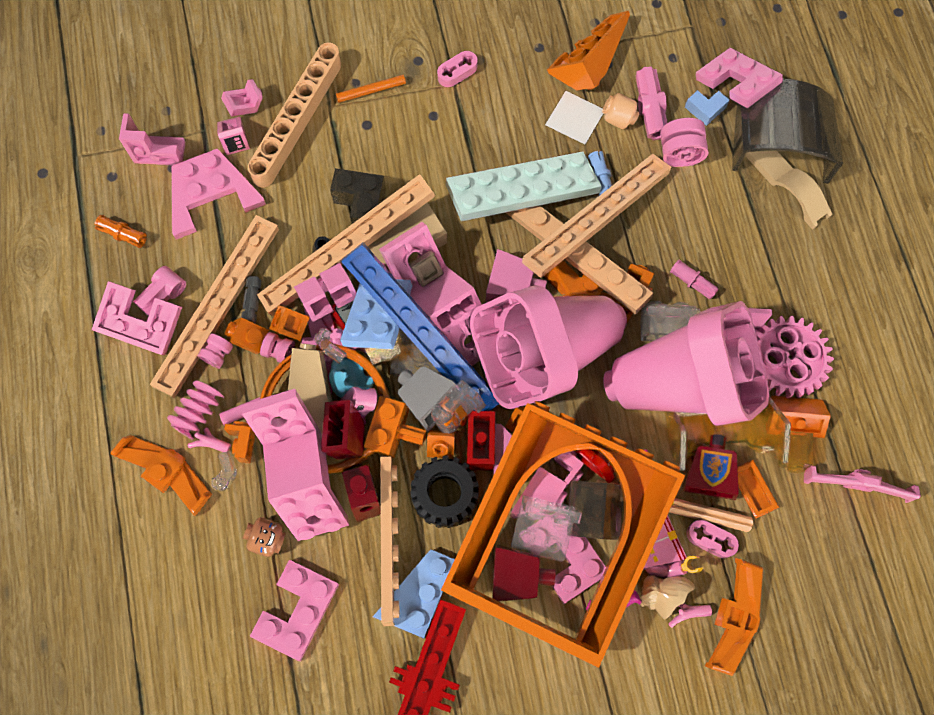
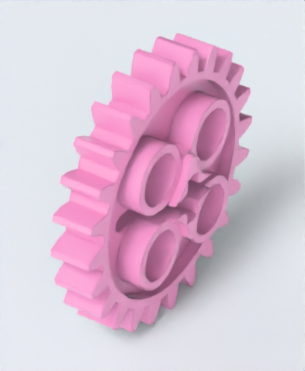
M780 316L776 322L770 319L767 326L762 325L759 328V332L756 331L769 391L773 387L776 388V396L781 395L783 391H785L787 398L792 397L794 392L798 398H801L804 392L810 395L814 392V389L818 390L823 386L821 382L824 383L828 380L827 374L833 370L831 366L827 365L834 360L833 357L827 356L833 349L832 347L824 346L829 339H820L819 335L822 330L819 329L814 332L812 330L814 323L811 322L807 327L804 326V318L795 323L793 316H790L786 322ZM781 336L787 337L790 344L784 343ZM803 350L809 351L812 358L805 356ZM768 356H773L777 364L771 363ZM790 370H795L799 375V379L793 377Z

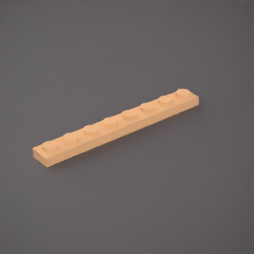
M650 155L524 255L522 263L542 278L670 173L671 166L656 155Z
M419 174L257 294L268 314L273 317L278 305L286 307L299 298L294 288L296 285L314 276L316 279L321 278L319 273L339 263L342 266V259L362 242L368 247L433 199L436 195L422 176Z
M540 205L505 212L541 241L563 225L561 221ZM588 242L582 244L565 258L566 261L635 315L653 297V292Z
M256 215L151 381L150 385L153 388L175 399L198 362L199 357L197 355L200 350L208 345V337L210 334L216 333L245 286L247 277L251 276L279 231L278 225Z

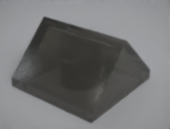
M571 480L567 535L618 540L621 534L623 506L621 485Z

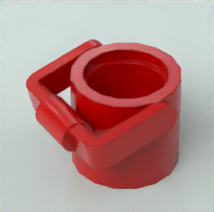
M586 449L575 451L578 458L607 483L613 481L615 471L605 456L598 450Z

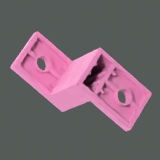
M421 222L380 248L379 251L395 279L411 281L412 290L410 296L469 364L473 366L480 361L474 340L472 338V341L468 344H464V341L468 335L472 334L470 328L472 312L482 304L474 287L445 265L427 225ZM428 251H432L444 274L422 287L409 266L408 257L413 252H417V258H419Z
M296 389L241 405L242 415L263 445L268 500L297 541L308 540L316 535L334 532L342 527L349 526L348 516L330 488L326 454L321 451L322 433Z

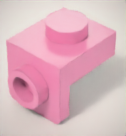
M250 79L247 80L245 89L225 91L221 99L231 117L257 113L262 101V92L256 86L254 80Z
M575 451L552 458L570 472L564 480L567 483L565 488L570 483L575 486L584 474L580 471L584 463L576 458L577 453Z

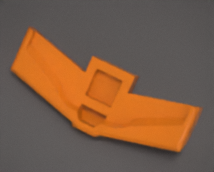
M564 260L544 275L563 296H606L624 309L627 323L634 314L610 294L603 292L604 290L583 274L580 278Z
M129 435L123 437L110 453L116 458L145 468L146 470L140 477L162 493H165L169 486H171L194 516L198 514L212 496V493L187 464L185 457L174 449H166Z
M735 558V563L737 564L734 601L722 598L714 624L725 628V631L709 662H706L704 665L707 668L730 676L734 675L754 634L758 631L761 620L760 606L763 567Z

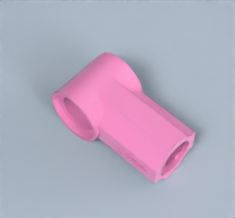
M163 266L154 273L151 280L152 283L133 302L149 316L155 298L168 301L170 298L175 299L186 288V281L168 266Z

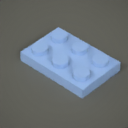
M396 279L410 295L412 290L411 281ZM360 283L340 339L343 347L394 349L400 327Z

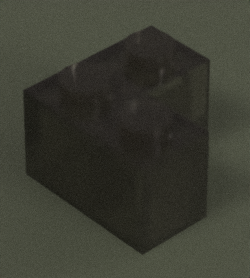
M335 168L330 189L333 203L352 206L350 213L352 225L384 201L386 191L384 176Z

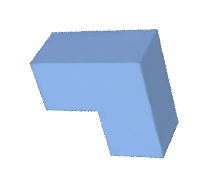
M697 90L688 98L685 108L707 126L727 107L729 99L718 91L708 100Z

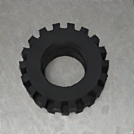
M443 456V459L438 460L437 457L431 458L430 463L424 462L421 465L422 468L415 472V478L411 482V498L417 514L420 518L425 519L426 523L430 525L432 523L438 528H442V526L452 528L455 524L460 525L464 523V520L466 518L469 519L476 508L479 496V484L474 471L469 469L467 463L462 464L460 459L456 457L453 460L449 459V456ZM443 478L454 480L461 488L460 499L455 504L447 507L436 505L429 497L431 485Z

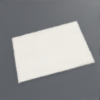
M565 91L545 125L586 144L603 115V108Z

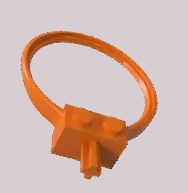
M316 345V350L323 351L324 354L343 356L363 367L373 379L380 396L364 444V448L367 449L363 450V456L327 465L328 474L340 473L355 468L374 454L395 458L400 439L423 446L427 430L405 424L410 409L405 403L391 399L383 377L366 357L353 349L340 345ZM291 355L280 362L272 371L263 387L260 399L272 396L277 383L290 369Z

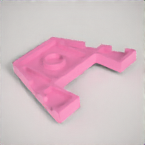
M218 149L172 166V233L175 239L197 232L189 213L190 209L237 192L245 213L266 205L264 198Z

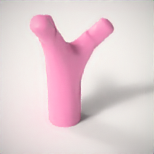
M209 428L204 429L205 435L196 432L195 437L199 440L188 443V448L196 446L210 447L226 454L231 447L230 443L215 438L210 433Z
M683 603L678 606L681 608L679 615L668 624L670 627H673L677 623L689 618L711 616V606H690Z

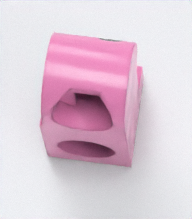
M353 386L341 400H351L366 424L365 417L376 407L377 393L374 388L363 390Z

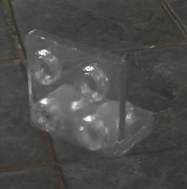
M523 495L511 549L564 561L573 523H580L582 513L576 507Z

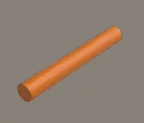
M404 75L336 93L337 101L340 103L404 85L406 80Z

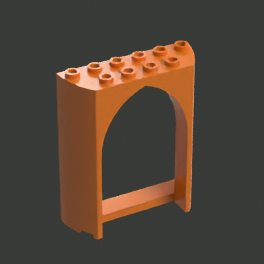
M535 401L533 405L527 403L441 591L599 668L685 475L679 473L680 467L673 463L664 461L662 465L653 461L654 455L639 448L635 452L627 449L628 443L612 436L610 440L601 437L602 431L586 424L584 429L575 425L576 419L566 414L560 413L559 417L549 413L550 407ZM590 449L598 450L605 456L617 474L623 492L624 519L618 542L578 631L573 638L474 589L515 499L527 479L541 465L558 455L570 451Z

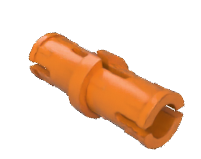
M99 215L95 221L96 230L113 236L117 241H125L138 248H142L146 243L147 234L129 227L125 222H117L104 215Z

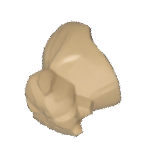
M654 575L647 576L643 581L640 599L642 600L640 605L642 607L648 606L650 610L655 609L665 620L671 616L676 607L685 602L688 593L695 589V585L691 580L682 576H672L665 579Z

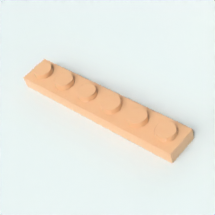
M380 457L381 623L383 626H395L394 618L400 617L399 601H394V590L399 589V572H394V562H399V546L394 545V534H399L398 518H393V508L398 507V491H393V481H398V466L393 465L391 457Z

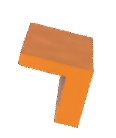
M784 396L771 397V403L774 408L770 426L772 434L825 438L831 415L823 400L787 398Z

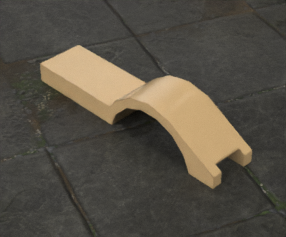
M762 134L742 147L741 152L772 186H782L797 198L804 213V221L812 230L818 226L817 220L823 216L826 219L832 216L828 203L814 179L799 169H793Z

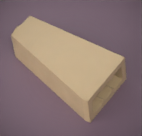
M428 203L424 204L368 246L379 261L385 264L389 272L390 270L379 249L421 222L427 225L437 248L447 244V232ZM417 252L410 254L408 263L417 259Z
M300 343V348H292L288 390L296 389L322 433L325 402L332 401L324 352L316 350V345Z

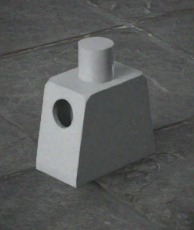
M420 367L415 374L409 370H404L398 377V382L403 385L398 390V395L428 432L445 415L447 410L463 396L453 381L426 367Z

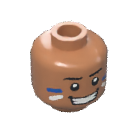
M259 517L254 524L248 523L242 539L248 540L246 544L248 551L265 557H271L274 552L279 553L286 533L282 532V525L280 523Z

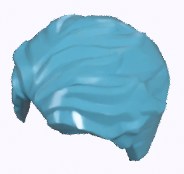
M346 357L333 359L329 382L333 392L338 397L343 398L353 386L363 390L373 387V379L371 376L365 375L364 368Z

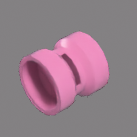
M269 332L261 345L260 355L266 358L273 357L280 363L292 354V348H295V341L288 338L281 339L278 334Z
M210 334L207 339L208 345L201 349L197 356L207 364L220 369L224 363V355L231 352L233 345L216 334Z

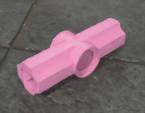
M644 67L636 72L639 92L638 110L639 114L644 117L647 138L661 140L660 131L667 124L665 114L667 106L666 95L663 91L661 92L657 69Z

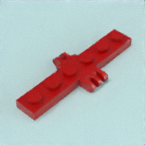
M440 599L416 666L413 667L407 664L406 670L397 666L394 667L393 672L403 675V678L400 681L390 677L389 683L399 686L397 692L405 695L398 715H428L431 706L449 713L451 712L452 707L442 703L443 698L454 702L456 696L447 693L446 689L449 687L453 690H459L460 685L446 680L442 676L466 609Z

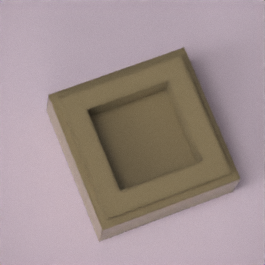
M428 251L409 264L419 285L422 287L444 274L432 251Z

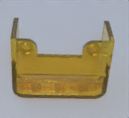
M770 396L767 407L754 419L719 426L711 422L708 414L664 411L670 453L677 466L680 467V471L685 470L686 459L696 454L697 446L709 445L710 436L713 434L725 436L727 438L726 444L747 443L756 453L764 454L774 451L782 463H788L791 423Z

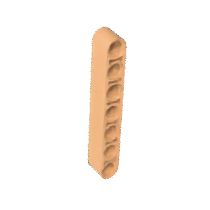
M324 43L318 48L248 164V171L256 186L265 188L273 183L341 68L339 49L335 44ZM259 171H265L262 174H257Z

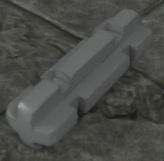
M249 276L246 279L245 287H248V289H245L242 308L245 311L242 312L241 316L253 323H256L257 314H255L258 311L259 305L257 294L260 293L258 290L261 289L262 282L257 276Z

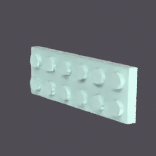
M584 152L446 178V187L461 221L598 194L602 187Z

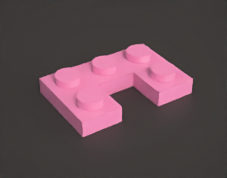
M732 48L727 49L696 72V80L712 89L729 77L740 81V84L729 91L730 99L746 108H749L783 82L781 73Z
M108 281L92 330L157 354L166 355L182 307L155 298L148 320H141L128 315L136 290Z
M564 504L518 534L528 551L536 555L556 543L570 564L568 568L555 576V586H552L563 604L599 581L606 569Z
M289 560L276 584L300 596L289 621L286 622L263 611L250 637L301 662L339 584Z

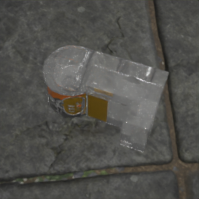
M461 380L434 407L431 416L440 431L449 434L458 429L460 421L473 409L479 413L486 405L479 393Z

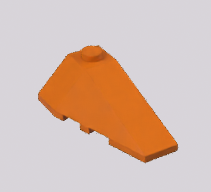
M629 10L608 16L591 30V36L574 44L576 49L569 55L567 52L560 55L547 69L548 73L575 90H592L596 88L608 71L630 17Z

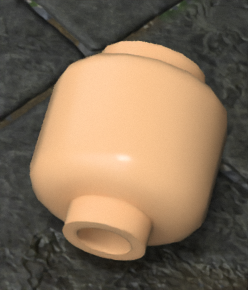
M617 93L614 96L610 95L602 110L605 121L620 129H625L629 124L634 125L639 117L637 102L621 93Z

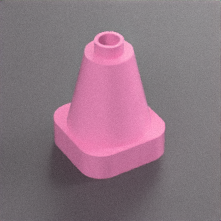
M538 285L507 293L478 306L472 312L470 320L472 337L490 390L497 402L507 409L517 408L527 403H534L535 401H542L571 390L577 382L578 371L616 345L621 340L627 325L624 309L606 296H552L547 289Z
M742 301L708 308L692 316L689 319L688 325L615 359L612 370L606 371L604 374V388L608 398L611 401H619L625 409L708 414L711 422L716 426L750 421L766 408L769 402L768 380L754 324L747 306Z

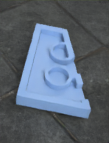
M430 549L399 585V589L394 591V601H399L400 617L394 618L395 627L423 639L425 638L443 594L441 588L455 559ZM381 608L375 613L374 618L381 620Z

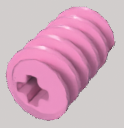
M200 381L193 382L197 391L187 390V394L191 399L181 398L180 402L184 408L175 406L174 411L178 416L169 415L167 417L173 428L191 440L194 438L189 433L190 430L200 431L196 422L206 423L202 414L212 415L213 412L208 406L219 405L215 397L224 398L216 389Z

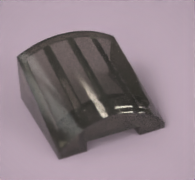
M783 79L781 84L749 108L737 103L732 171L738 170L747 152H798L824 158L823 183L829 184L844 164L832 96L816 85L799 80Z

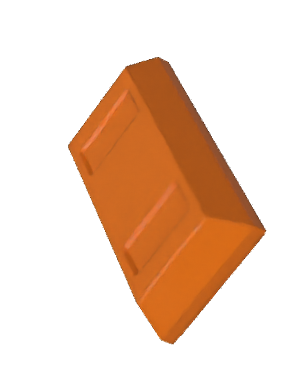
M754 460L738 466L739 490L754 518L756 519L778 509L779 506Z

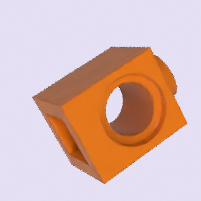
M278 305L269 329L301 341L310 317Z

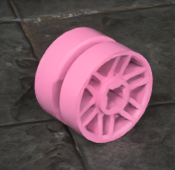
M681 118L673 120L662 127L660 135L665 163L673 167H685L700 163L707 158L709 152L703 121L696 118Z

